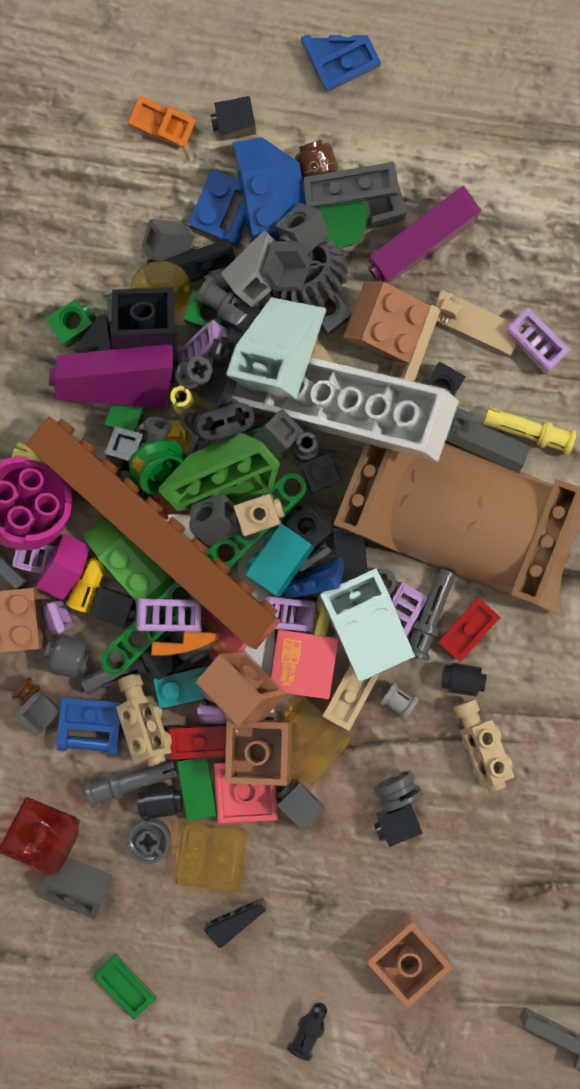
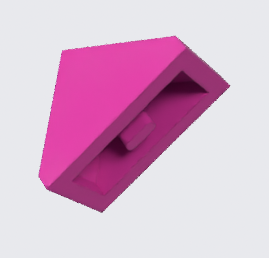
M63 533L35 587L63 600L82 575L90 546Z

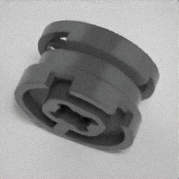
M411 770L401 772L396 777H389L374 787L376 795L382 799L381 806L385 812L401 808L422 795L419 785L414 783L415 776Z
M146 817L140 819L133 825L128 834V851L140 863H156L166 855L169 849L171 832L168 826L158 818L148 819Z

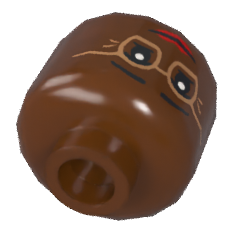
M322 139L299 147L300 152L296 154L295 160L300 164L303 182L304 177L338 171L334 151L329 143H323Z

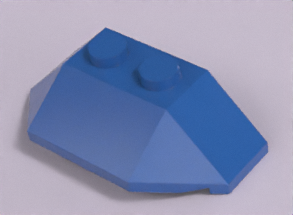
M263 137L233 142L249 244L264 230L279 242L278 239L280 237L274 225L298 203L306 205L300 164Z

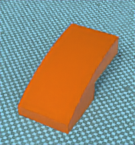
M139 95L127 125L159 140L185 148L196 119L170 106L165 108Z
M184 632L183 643L152 642L151 655H173L201 649L220 640V633Z

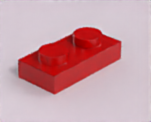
M476 597L437 642L461 662L501 617L484 601Z
M227 725L169 728V734L172 739L170 758L189 759L226 756Z

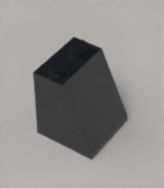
M174 287L112 289L111 338L113 350L169 344L173 345V368L178 365ZM172 370V375H171L170 383H175L174 377H173V370Z

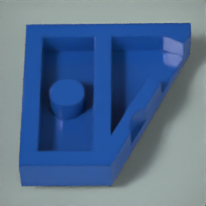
M304 35L301 37V43L327 93L381 65V61L368 35H353L351 37L329 35V38H311V35Z
M340 557L296 573L284 591L286 598H300L308 594L340 588L345 572L342 558Z

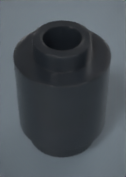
M454 662L452 665L445 664L441 688L448 689L450 693L477 697L479 691L484 692L487 674H483L482 667Z
M174 785L145 788L144 792L137 793L140 817L147 816L148 819L174 816L178 814V809L183 808L181 790L176 791Z

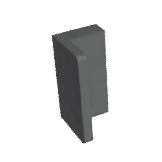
M56 854L43 881L39 898L95 919L112 876L89 865Z

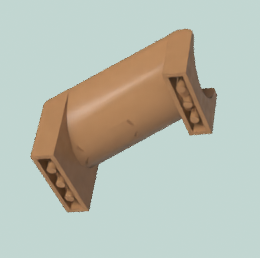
M447 442L444 443L438 462L365 443L333 525L378 545L450 571L560 615L563 608L560 597L562 573L567 555L575 537L580 531V487L558 479L555 480L553 485L523 472L517 473Z

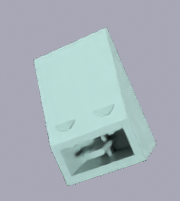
M271 297L237 343L226 375L244 387L297 399L326 309Z
M377 568L341 584L338 589L320 594V600L359 682L415 657Z

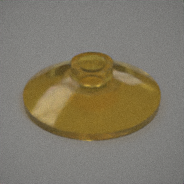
M156 261L143 266L135 273L130 283V289L174 287L175 312L183 307L190 294V282L185 271L178 265L167 261Z

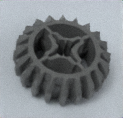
M327 238L308 254L312 261L302 290L274 291L272 289L270 293L274 298L282 300L291 298L292 302L312 306L320 305L324 308V302L327 300L334 301V294L342 292V284L347 282L346 274L349 272L346 257L343 251H340L338 245L334 241L327 240Z

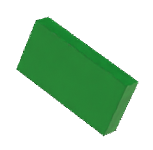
M208 757L178 760L177 764L187 821L216 817L217 811Z
M117 953L111 956L93 974L96 981L133 1020L156 1000L157 996Z

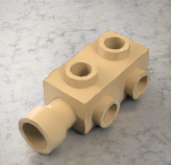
M140 673L131 674L119 679L117 682L120 691L125 693L127 702L117 706L116 709L134 765L147 762L148 767L165 762L164 756L172 753L170 749L172 739L170 734L164 731L161 722L162 708L160 709L159 704L155 703L153 695L144 696L142 689L144 683Z
M476 699L454 706L457 719L461 718L464 729L460 730L462 745L468 751L473 764V774L478 778L481 787H487L489 792L506 787L504 781L514 778L513 764L502 746V736L499 728L494 724L493 720L481 722L478 714L480 708ZM471 736L473 737L475 742L474 746H472L469 741ZM482 764L486 771L485 775L480 770Z

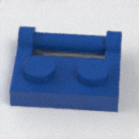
M211 169L188 223L189 227L221 241L229 238L231 245L238 246L242 238L239 235L245 223L242 200L229 230L221 229L236 192L241 194L239 180Z
M61 697L57 751L79 749L108 752V755L118 756L121 722L116 707L123 704V702ZM69 729L110 732L109 740L69 737Z

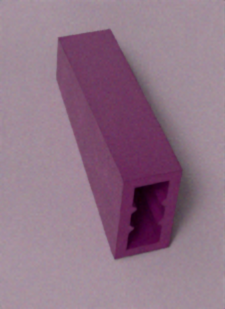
M461 186L370 255L368 270L376 281L382 280V282L387 284L391 283L471 227L482 210L465 186Z
M164 344L57 355L56 368H50L49 386L54 387V399L165 409L173 370V345Z

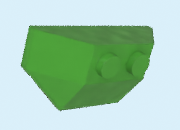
M239 432L190 454L159 487V492L177 511L191 509V505L223 493L231 502L238 505L272 491L279 462L261 441Z
M105 516L82 535L98 559L135 601L137 599H158L176 582ZM183 587L177 589L175 594L176 600H185V589ZM159 608V624H164L165 610Z

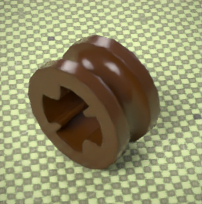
M28 677L11 698L14 700L19 699L20 705L23 706L38 692L41 686L39 684L34 685L32 678Z

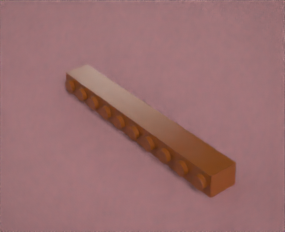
M48 416L25 445L247 646L257 649L281 622L275 616L278 610L266 599H263L261 602L252 595L255 589L245 580L240 578L236 581L228 573L232 569L220 558L217 557L215 561L206 554L209 548L199 539L194 537L190 540L183 534L186 528L174 517H171L169 520L160 513L164 508L149 496L145 500L138 493L141 488L129 477L123 480L117 475L116 472L119 468L106 457L103 460L98 458L94 454L97 448L83 437L79 441L73 435L75 429L62 418L56 421Z

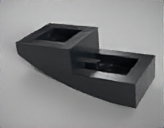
M170 635L160 642H170ZM152 648L141 655L158 681L185 662L179 658L178 654L151 655Z

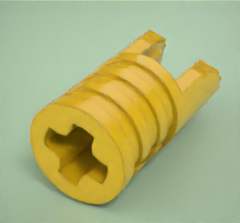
M87 557L82 575L71 588L72 591L66 603V606L90 614L98 589L102 586L100 581L103 569L105 568L104 564L96 557Z

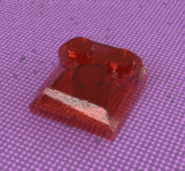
M25 797L0 845V854L36 869L44 875L53 876L64 866L78 838L80 820L66 812Z

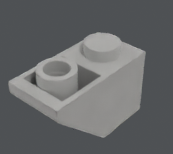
M265 230L221 273L233 292L252 308L273 289L263 274V268L272 242L277 241Z

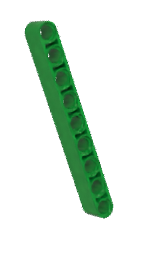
M286 474L273 485L272 491L264 495L271 494L274 500L279 498L286 516L306 495L307 484L298 474ZM291 479H296L301 484V491L296 496H288L284 490L285 484ZM239 524V534L214 543L206 554L215 561L217 557L220 558V547L224 544H230L234 548V557L228 562L222 561L232 568L272 528L258 532L253 539L246 540L241 535ZM176 581L158 599L176 600V591L182 586ZM190 594V600H196V599ZM152 606L147 609L146 624H152ZM160 606V609L165 610V606ZM172 606V625H174L178 621V606ZM185 606V613L191 609V606ZM135 621L104 651L101 656L102 668L112 675L125 672L142 657L141 655L152 647V642H157L167 631H142L146 636V643L143 647H139L132 641V634L136 631ZM113 652H119L124 657V664L121 668L112 665L110 658Z

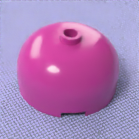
M27 456L12 457L0 462V544L7 548L21 551L35 550L54 541L67 524L72 504V493L69 484L47 464L26 459Z

